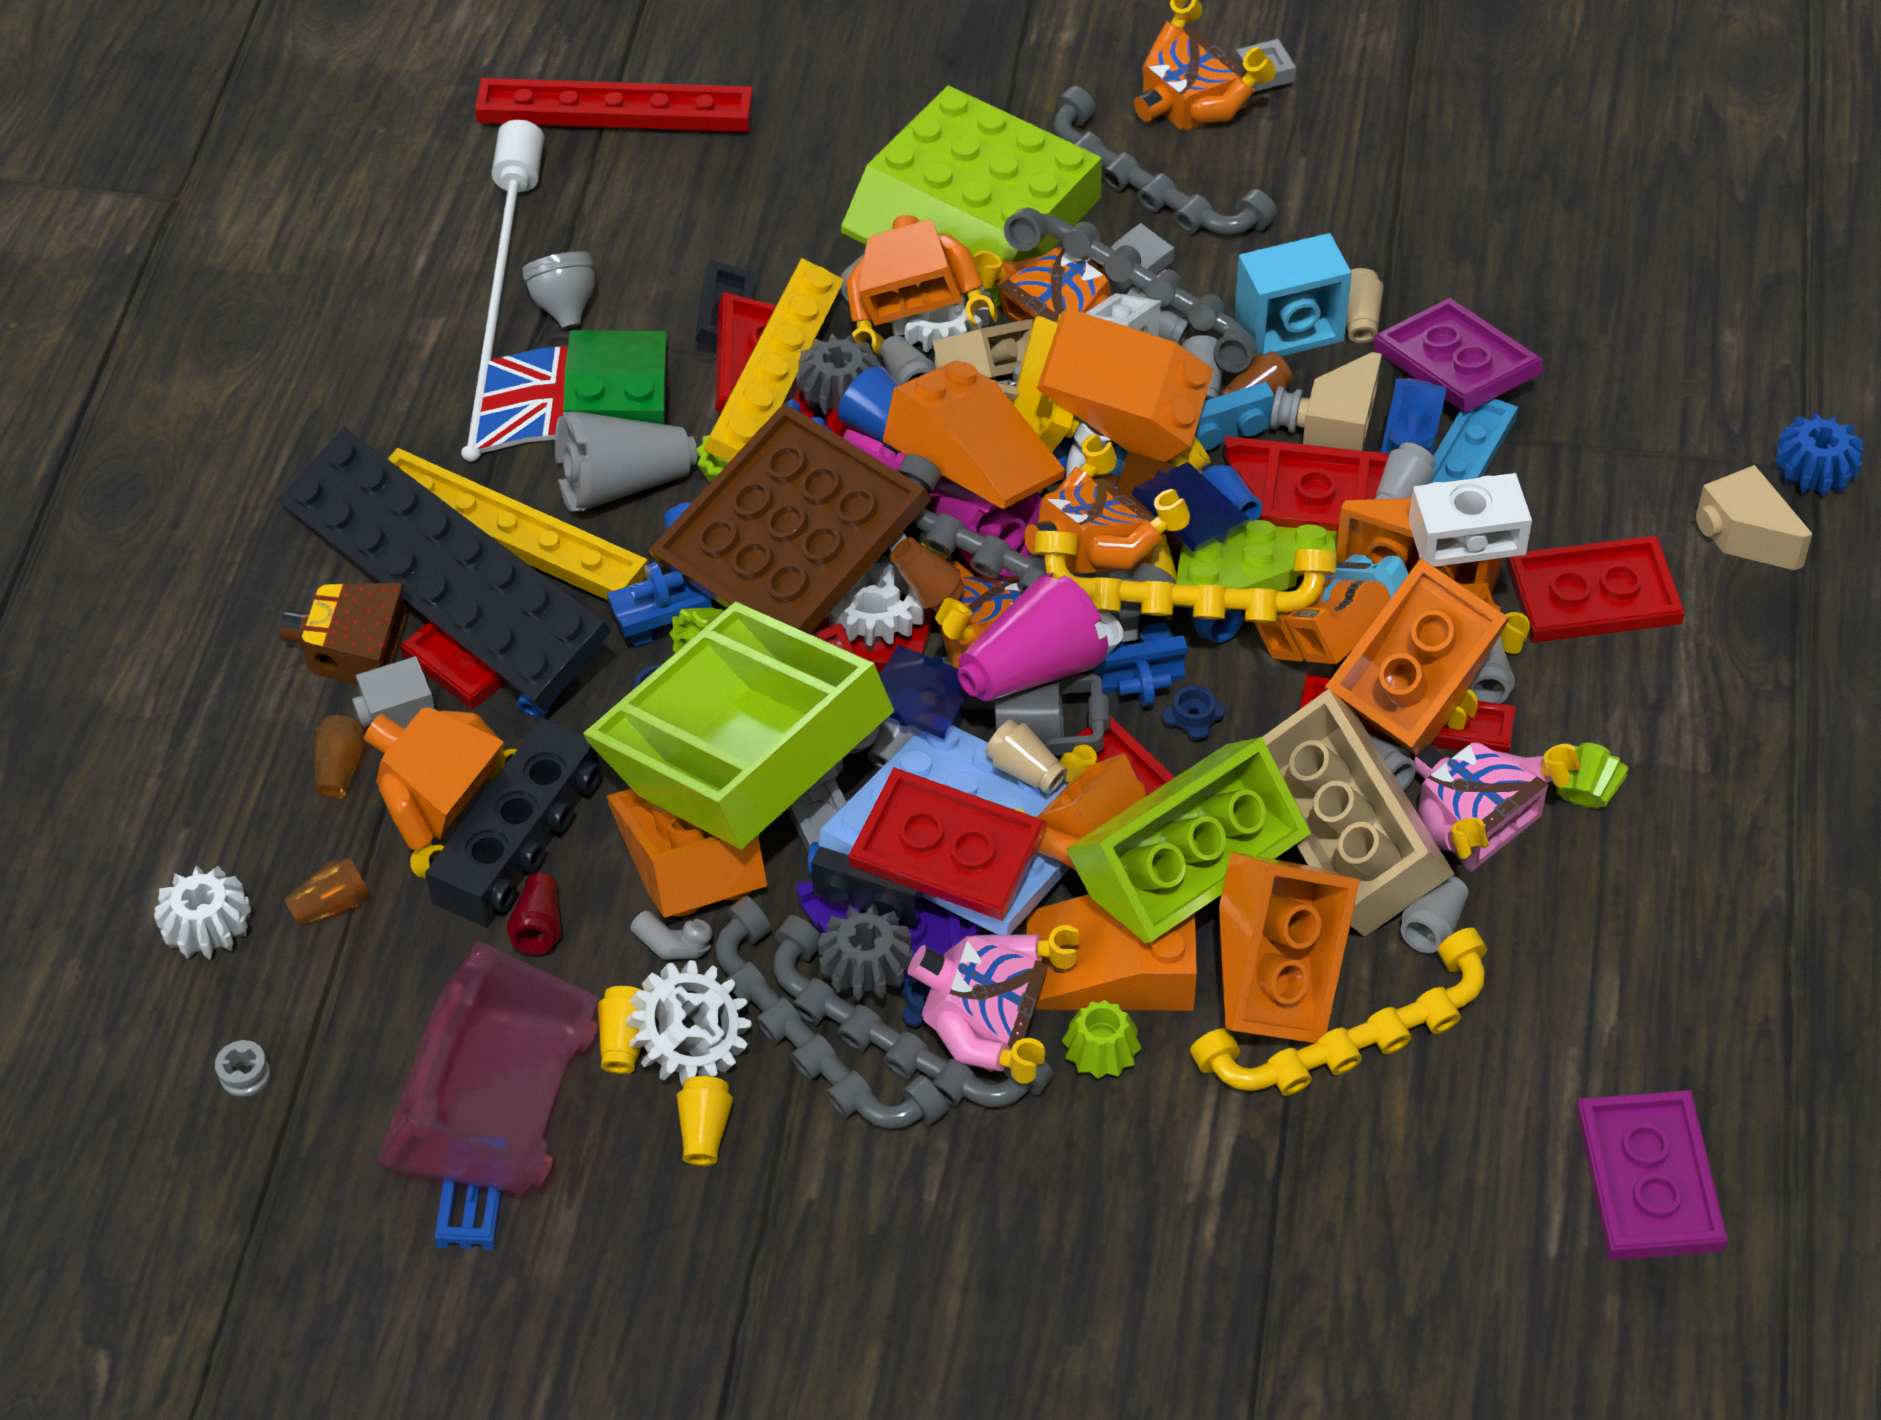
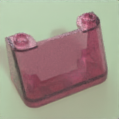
M476 940L446 983L436 1001L379 1149L376 1163L402 1174L523 1194L531 1185L539 1188L544 1182L553 1162V1155L546 1153L548 1141L541 1137L568 1060L576 1049L585 1052L597 1031L598 1021L591 1018L598 996Z

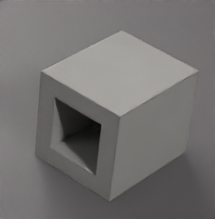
M417 656L356 675L361 696L352 698V703L361 729L370 726L381 713L406 728L422 708L430 707L435 709L431 691Z

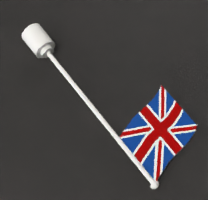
M525 120L508 121L498 131L492 178L499 187L508 191L468 444L461 450L462 457L468 462L477 461L481 453L526 442L555 440L557 420L559 416H564V384L568 346L540 348L491 360L517 193L529 191L536 186L544 144V135L541 129Z

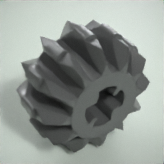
M832 333L829 341L823 342L813 339L810 349L801 351L799 372L796 373L797 386L800 388V393L804 394L808 407L820 405L824 415H826L833 409H839L844 393L857 376L870 367L880 366V363L877 361V356L873 355L869 342L857 344L853 334L844 340H837Z
M872 903L867 913L859 914L850 905L846 911V919L831 916L830 922L827 924L828 932L821 934L818 948L819 954L822 956L820 958V970L824 974V978H832L833 987H835L837 994L852 987L853 995L858 1002L865 994V991L871 990L882 1000L886 993V985L901 988L904 981V972L908 970L913 958V950L910 948L912 944L908 926H899V918L896 917L895 911L878 916V909Z

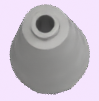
M576 411L563 413L564 416H559L557 420L555 459L556 464L563 463L566 479H559L558 481L564 503L569 511H585L686 477L689 474L690 466H695L697 463L695 439L693 436H687L683 427Z

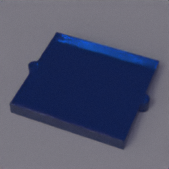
M1188 461L1167 472L1157 471L1154 478L1136 486L1132 492V495L1155 517H1158L1159 515L1154 506L1155 498L1163 491L1174 489L1179 499L1185 500L1190 512V520L1185 528L1171 532L1193 552L1215 541L1225 542L1229 534L1245 527L1250 519Z
M898 644L880 674L881 681L894 708V712L889 717L898 720L899 725L903 727L910 725L945 739L969 697V694L959 682L958 668L943 663V659L940 657L931 658Z

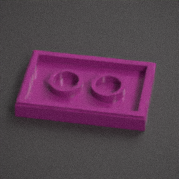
M1451 298L1373 336L1375 351L1382 354V356L1415 379L1446 387L1445 400L1464 413L1543 373L1542 358Z
M1692 1091L1578 1099L1575 1110L1608 1260L1725 1251L1728 1238Z

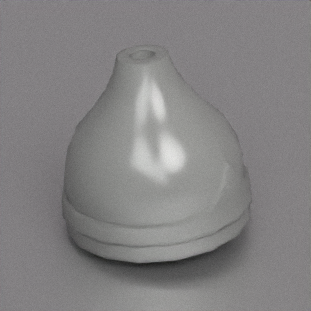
M579 251L550 255L526 264L522 268L523 280L533 301L552 315L562 329H572L581 325L583 310L592 296L595 284V266L591 254Z

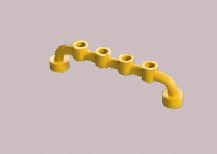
M1061 531L1035 532L1034 554L1044 556L1046 573L1054 572L1052 578L1059 579L1064 575L1073 579L1088 594L1099 612H1120L1121 602L1141 603V614L1172 616L1173 605L1193 606V618L1221 620L1225 619V609L1245 610L1246 622L1276 623L1277 612L1289 613L1312 605L1322 592L1325 575L1336 574L1337 552L1316 549L1295 550L1294 572L1304 574V580L1297 590L1283 592L1262 588L1240 589L1226 588L1225 586L1182 585L1162 581L1139 582L1124 581L1116 578H1081L1072 575L1068 571L1065 562L1066 557L1076 556L1077 534Z
M1465 928L1453 933L1438 946L1437 952L1450 972L1462 971L1463 975L1460 983L1448 989L1444 987L1433 988L1422 994L1416 1002L1397 1010L1394 1007L1382 1009L1373 1014L1367 1022L1351 1029H1333L1324 1034L1317 1043L1297 1051L1295 1048L1282 1050L1261 1066L1244 1068L1234 1061L1239 1056L1241 1050L1232 1033L1227 1028L1216 1029L1200 1037L1191 1046L1190 1053L1201 1072H1215L1224 1083L1235 1089L1255 1091L1277 1084L1282 1095H1293L1311 1083L1312 1077L1308 1071L1327 1063L1333 1075H1340L1352 1070L1361 1062L1362 1056L1358 1051L1359 1049L1377 1043L1383 1054H1391L1402 1049L1411 1041L1412 1036L1408 1031L1410 1028L1426 1022L1432 1034H1439L1455 1026L1461 1019L1457 1009L1476 999L1484 986L1485 970L1481 958L1486 954L1487 947L1475 928Z

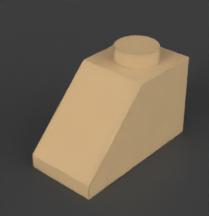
M1032 319L982 328L932 341L935 350L936 369L956 360L973 365L978 373L990 379L1012 374L1013 369L1022 365L1033 322Z
M1371 352L1314 380L1310 399L1301 397L1298 408L1296 427L1305 428L1303 444L1363 451L1378 388L1382 354Z
M1755 465L1703 485L1695 519L1702 533L1707 537H1711L1723 553L1791 570H1797L1804 566L1812 533Z

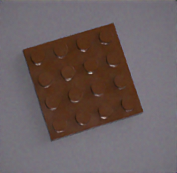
M783 403L652 545L649 552L658 563L672 572H680L685 581L726 608L736 601L805 633L811 634L926 507L931 498L926 489Z

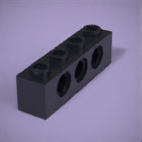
M540 718L426 870L425 875L432 904L485 928L489 927L499 912H505L510 907L515 898L518 885L528 872H534L539 867L548 844L557 832L562 833L571 822L577 804L585 794H591L600 781L602 767L599 765L598 752L587 742L584 735Z

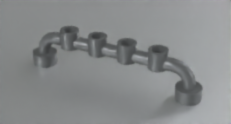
M1070 86L1057 98L1058 113L1055 115L1053 125L1056 136L1102 157V168L1104 169L1101 172V176L1106 185L1112 190L1120 192L1130 183L1140 189L1137 193L1138 200L1148 211L1157 213L1165 204L1176 210L1174 220L1184 232L1194 234L1201 226L1221 235H1235L1243 233L1250 228L1262 231L1277 217V208L1268 195L1257 189L1250 190L1236 204L1238 215L1224 216L1215 212L1211 204L1204 197L1197 194L1190 197L1176 189L1173 181L1166 175L1158 173L1153 176L1141 169L1138 162L1130 154L1122 152L1117 155L1105 148L1102 141L1095 134L1085 132L1082 135L1074 130L1071 125L1082 126L1096 112L1093 99L1084 89L1078 86Z
M1021 208L1005 222L1004 235L1007 242L1013 248L1020 251L1031 250L1047 234L1061 241L1066 253L1071 257L1083 258L1086 256L1104 266L1105 272L1111 280L1115 282H1125L1128 280L1144 289L1148 299L1160 300L1161 307L1169 304L1187 314L1189 322L1194 328L1201 331L1213 329L1223 335L1214 348L1215 360L1222 369L1232 373L1241 372L1255 359L1257 354L1255 339L1240 323L1224 314V303L1217 295L1204 294L1199 299L1182 289V279L1175 271L1163 270L1155 274L1141 266V256L1135 248L1121 246L1115 251L1099 241V231L1092 223L1080 222L1074 227L1055 216L1041 214L1033 208Z
M906 454L897 470L924 487L928 494L933 492L942 475L941 470L935 464L915 454ZM924 508L911 522L918 529L927 532L924 544L930 550L943 556H951L955 547L961 548L974 555L970 565L984 576L998 578L1002 569L1020 576L1021 579L1017 587L1021 592H1024L1036 579L1046 574L1044 559L1038 557L1029 558L1012 550L1005 541L995 536H982L965 528L964 524L948 514L939 513L937 515ZM1146 563L1138 565L1131 581L1139 582L1162 581L1176 584L1175 579L1169 573L1159 567ZM1121 602V611L1110 614L1120 621L1135 619L1142 615L1141 603Z
M744 896L727 909L731 921L720 931L715 945L716 959L723 971L728 975L727 978L721 981V985L732 979L736 984L729 992L733 1000L746 998L747 1003L750 1001L755 1003L762 1011L755 1020L761 1031L773 1044H777L787 1037L797 1047L790 1054V1057L806 1079L812 1081L819 1074L822 1073L833 1085L826 1090V1096L840 1115L848 1118L857 1110L875 1126L895 1129L907 1127L919 1119L930 1126L948 1112V1105L941 1093L922 1075L902 1089V1095L905 1099L904 1103L889 1106L880 1102L873 1095L871 1088L861 1075L854 1070L850 1071L837 1057L828 1041L822 1035L815 1034L802 1021L794 1006L786 998H780L768 986L760 971L751 962H745L738 954L737 947L743 938L749 943L755 944L772 931L771 924L760 907L751 898Z
M790 915L775 932V938L780 946L774 956V974L780 986L796 997L792 1005L799 1013L801 1019L812 1025H818L825 1015L842 1024L837 1030V1035L843 1043L857 1052H864L871 1042L888 1051L883 1057V1063L890 1071L903 1079H910L917 1069L934 1079L932 1084L941 1093L948 1106L956 1107L961 1099L966 1097L972 1102L986 1107H1004L1017 1102L1026 1093L1039 1095L1053 1077L1051 1067L1044 1061V1063L1037 1065L1036 1078L1027 1084L1016 1081L1012 1077L1009 1067L1003 1070L1009 1079L1001 1084L991 1085L978 1079L965 1064L955 1059L946 1060L929 1050L928 1046L914 1034L906 1031L900 1033L884 1024L881 1018L868 1007L863 1005L855 1007L838 997L836 992L825 982L817 978L809 980L802 976L796 970V960L810 961L819 949L818 941L821 938L820 933L807 921Z

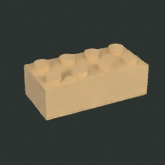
M1330 689L1262 737L1312 833L1296 844L1308 866L1324 868L1360 879L1350 926L1363 936L1369 935L1454 875L1453 870L1357 714Z

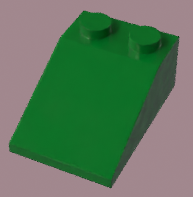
M570 330L565 368L564 413L576 411L665 425L667 331Z

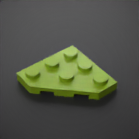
M1201 516L1193 519L1190 533L1181 548L1176 584L1225 586L1226 588H1262L1284 591L1295 587L1297 577L1304 575L1294 572L1295 550L1316 549L1336 552L1337 532L1326 531L1323 527L1317 525H1302L1298 528L1281 527L1264 520H1253L1243 525L1236 522H1225L1223 519L1215 516ZM1174 605L1175 607L1193 608V606Z

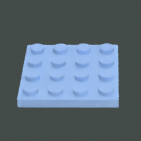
M933 716L931 718L933 724L925 731L912 737L820 829L818 845L849 855L893 767L1012 809H1021L1034 817H1037L1069 782L1063 779L1061 784L1051 794L1047 795L1041 789H1037L992 766L993 759L985 753L988 742ZM1036 852L1003 921L923 893V898L997 935H1010L1070 867L1056 859Z

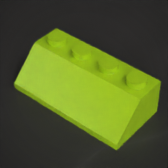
M1258 737L1224 745L1067 847L1066 851L1090 897L1142 941L1149 943L1222 895L1231 852L1275 859L1312 833L1263 738Z

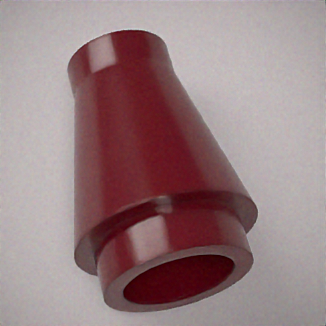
M536 873L526 879L524 890L506 925V930L513 947L528 955L547 953L561 936L557 900L558 883L548 874Z

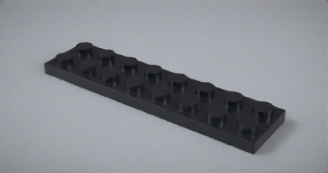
M345 426L277 499L286 510L378 582L403 583V599L410 607L541 709L545 707L611 632V629L603 620Z

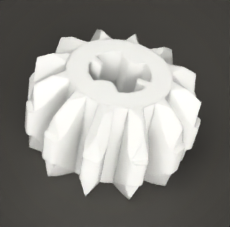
M195 865L192 876L187 878L174 873L172 882L174 887L159 889L158 900L160 904L155 907L156 912L154 913L157 926L161 928L164 942L170 949L179 947L180 952L187 959L197 951L202 950L203 955L210 960L213 949L218 947L232 952V937L246 936V929L248 927L246 920L250 918L251 906L248 897L244 895L241 882L237 880L236 876L226 877L225 872L219 866L215 867L207 875L197 865Z

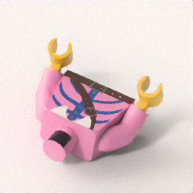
M1471 743L1452 759L1448 758L1434 745H1428L1420 751L1414 760L1416 763V773L1425 779L1422 784L1418 815L1438 848L1453 852L1461 863L1472 872L1542 816L1548 788L1546 782L1552 781L1555 786L1564 787L1570 781L1568 771H1578L1582 765L1574 747L1570 744L1556 745L1546 751L1544 756L1526 758L1493 751L1481 743Z
M1060 925L1052 930L1049 940H1042L1040 934L967 936L945 952L944 955L925 945L921 946L914 954L907 973L931 987L922 1012L924 1021L936 1030L956 1061L982 1067L991 1073L994 1070L1003 1071L1006 1067H1009L1012 1077L1019 1083L1027 1084L1036 1078L1037 1065L1044 1063L1045 1047L1036 1039L1025 1038L1048 968L1041 961L1043 957H1049L1052 964L1061 969L1071 968L1078 960V951L1075 949H1061L1059 946L1079 944L1080 933L1073 926Z

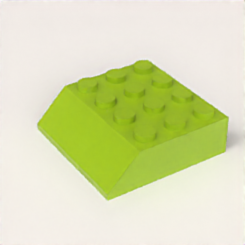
M948 85L867 164L841 225V233L866 245L867 240L872 235L892 230L893 221L897 217L912 215L920 222L925 220L933 221L939 234L952 235L971 251L973 258L975 253L980 250L990 251L999 256L1002 261L1018 262L1045 255L1060 241L1046 234L1044 239L1033 249L1028 251L1017 250L1005 238V222L1017 210L1033 208L1041 214L1055 216L1075 226L1101 199L1102 157ZM996 284L990 289L984 288V291L990 292V299L995 308L1001 303L999 285Z
M735 601L583 734L587 742L639 797L742 850L790 805L794 804L822 776L834 768L865 737L870 735L894 712V708L874 663Z

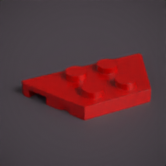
M1225 436L1224 457L1228 465L1237 470L1254 496L1262 502V513L1257 520L1268 521L1275 526L1298 528L1302 525H1317L1323 527L1326 531H1336L1337 537L1341 507L1344 501L1375 499L1389 457L1387 453Z

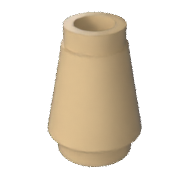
M1357 268L1351 270L1346 328L1351 341L1368 343L1373 341V336L1378 334L1377 329L1384 286L1374 271Z
M1013 720L1006 721L994 733L987 744L985 753L993 759L992 766L1037 789H1041L1047 795L1051 794L1061 784L1067 774V768L1060 764V761L1026 723L1018 725Z

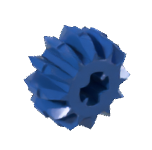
M1817 412L1809 420L1796 416L1790 427H1785L1783 433L1779 436L1778 451L1775 459L1777 463L1776 470L1784 473L1785 484H1800L1802 494L1809 489L1817 490L1823 498L1830 489L1843 493L1849 482H1854L1855 477L1859 475L1862 466L1861 457L1864 450L1862 446L1863 439L1855 436L1854 425H1839L1837 415L1830 420L1822 419Z

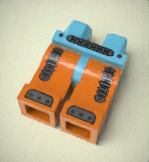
M1353 554L1345 562H1336V574L1325 575L1322 592L1312 605L1294 612H1277L1276 623H1255L1272 659L1303 661L1305 659L1306 662L1338 664L1354 649L1409 573L1399 556H1386L1378 564H1373L1365 555Z

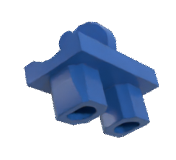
M1396 378L1380 453L1390 454L1392 450L1398 449L1402 443L1409 442L1423 447L1432 454L1446 395V387L1433 385L1431 382L1407 378L1404 380Z
M656 562L645 565L646 581L607 593L608 604L624 637H628L631 644L635 647L653 642V639L657 636L656 628L672 623V617L679 616L681 609L712 608L710 596L685 581L682 574L678 571L663 575Z
M1165 622L1147 625L1144 629L1140 630V643L1124 646L1121 640L1112 652L1106 656V659L1091 670V674L1098 675L1101 678L1103 694L1119 692V695L1122 696L1137 693L1142 707L1152 706L1155 703L1154 690L1171 687V682L1185 680L1187 645L1184 635L1174 637Z

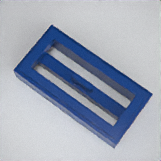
M451 1137L435 1232L437 1248H449V1243H459L460 1249H472V1244H482L483 1250H495L510 1151L508 1140ZM472 1152L473 1156L462 1226L452 1227L463 1153ZM486 1153H494L483 1228H475Z

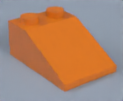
M1067 308L1061 313L1037 389L1128 452L1166 462L1191 447L1214 369L1174 341Z
M954 360L897 386L893 390L883 442L904 454H915L929 460L941 470L943 476L996 506L1005 509L1063 479L1064 467L998 384L978 373L973 365Z
M1411 498L1345 500L1341 507L1336 562H1345L1353 554L1365 555L1373 564H1378L1386 556H1399L1408 573H1410L1420 560L1408 522ZM1502 558L1437 566L1435 568L1459 584L1488 583L1492 594L1499 579Z
M1420 558L1325 688L1327 690L1330 689L1354 710L1359 719L1396 745L1406 748L1416 758L1420 751L1431 745L1451 718L1508 623L1509 617Z
M632 788L607 795L609 807L645 889L664 918L672 915H690L701 906L721 900L742 899L744 896L749 895L751 891L767 886L758 837L741 850L639 797Z
M1231 852L1219 905L1225 1025L1227 1029L1317 1043L1327 1033L1360 879L1324 868Z
M1089 894L1033 909L1027 915V934H1040L1042 940H1049L1052 930L1060 925L1073 926L1080 933L1079 944L1059 946L1061 949H1075L1078 951V960L1071 968H1058L1052 964L1049 957L1042 958L1041 962L1047 965L1048 968L1034 1010H1080L1087 1008L1091 1001L1100 1003L1106 1000L1110 1004H1119L1121 1010L1194 1011L1197 977L1195 913L1149 943L1142 941L1095 902Z

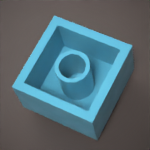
M1331 234L1305 238L1239 255L1234 320L1240 323L1255 339L1257 354L1265 355L1269 351H1274L1279 356H1285L1344 341L1352 272Z

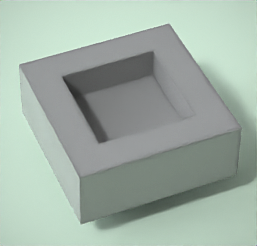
M1279 39L1236 49V62L1243 68L1245 54L1255 47L1261 48L1266 54V58H1270L1276 67V74L1273 80L1264 84L1256 83L1253 86L1256 91L1295 81L1296 67Z

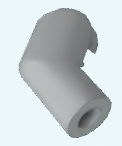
M649 910L637 915L630 927L631 931L664 960L697 959L710 949L709 941L713 935L709 924L700 919H694L693 922L691 920L687 921L684 924L683 930H670Z

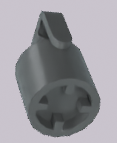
M1073 675L995 699L997 730L1008 720H1013L1018 725L1026 723L1054 756L1072 752L1074 747L1082 744L1091 746L1095 752L1101 751L1105 746L1104 731L1110 727V705L1108 696L1103 694L1101 678L1098 675ZM1091 692L1092 696L1088 699L1089 727L1093 730V735L1064 737L1061 694Z

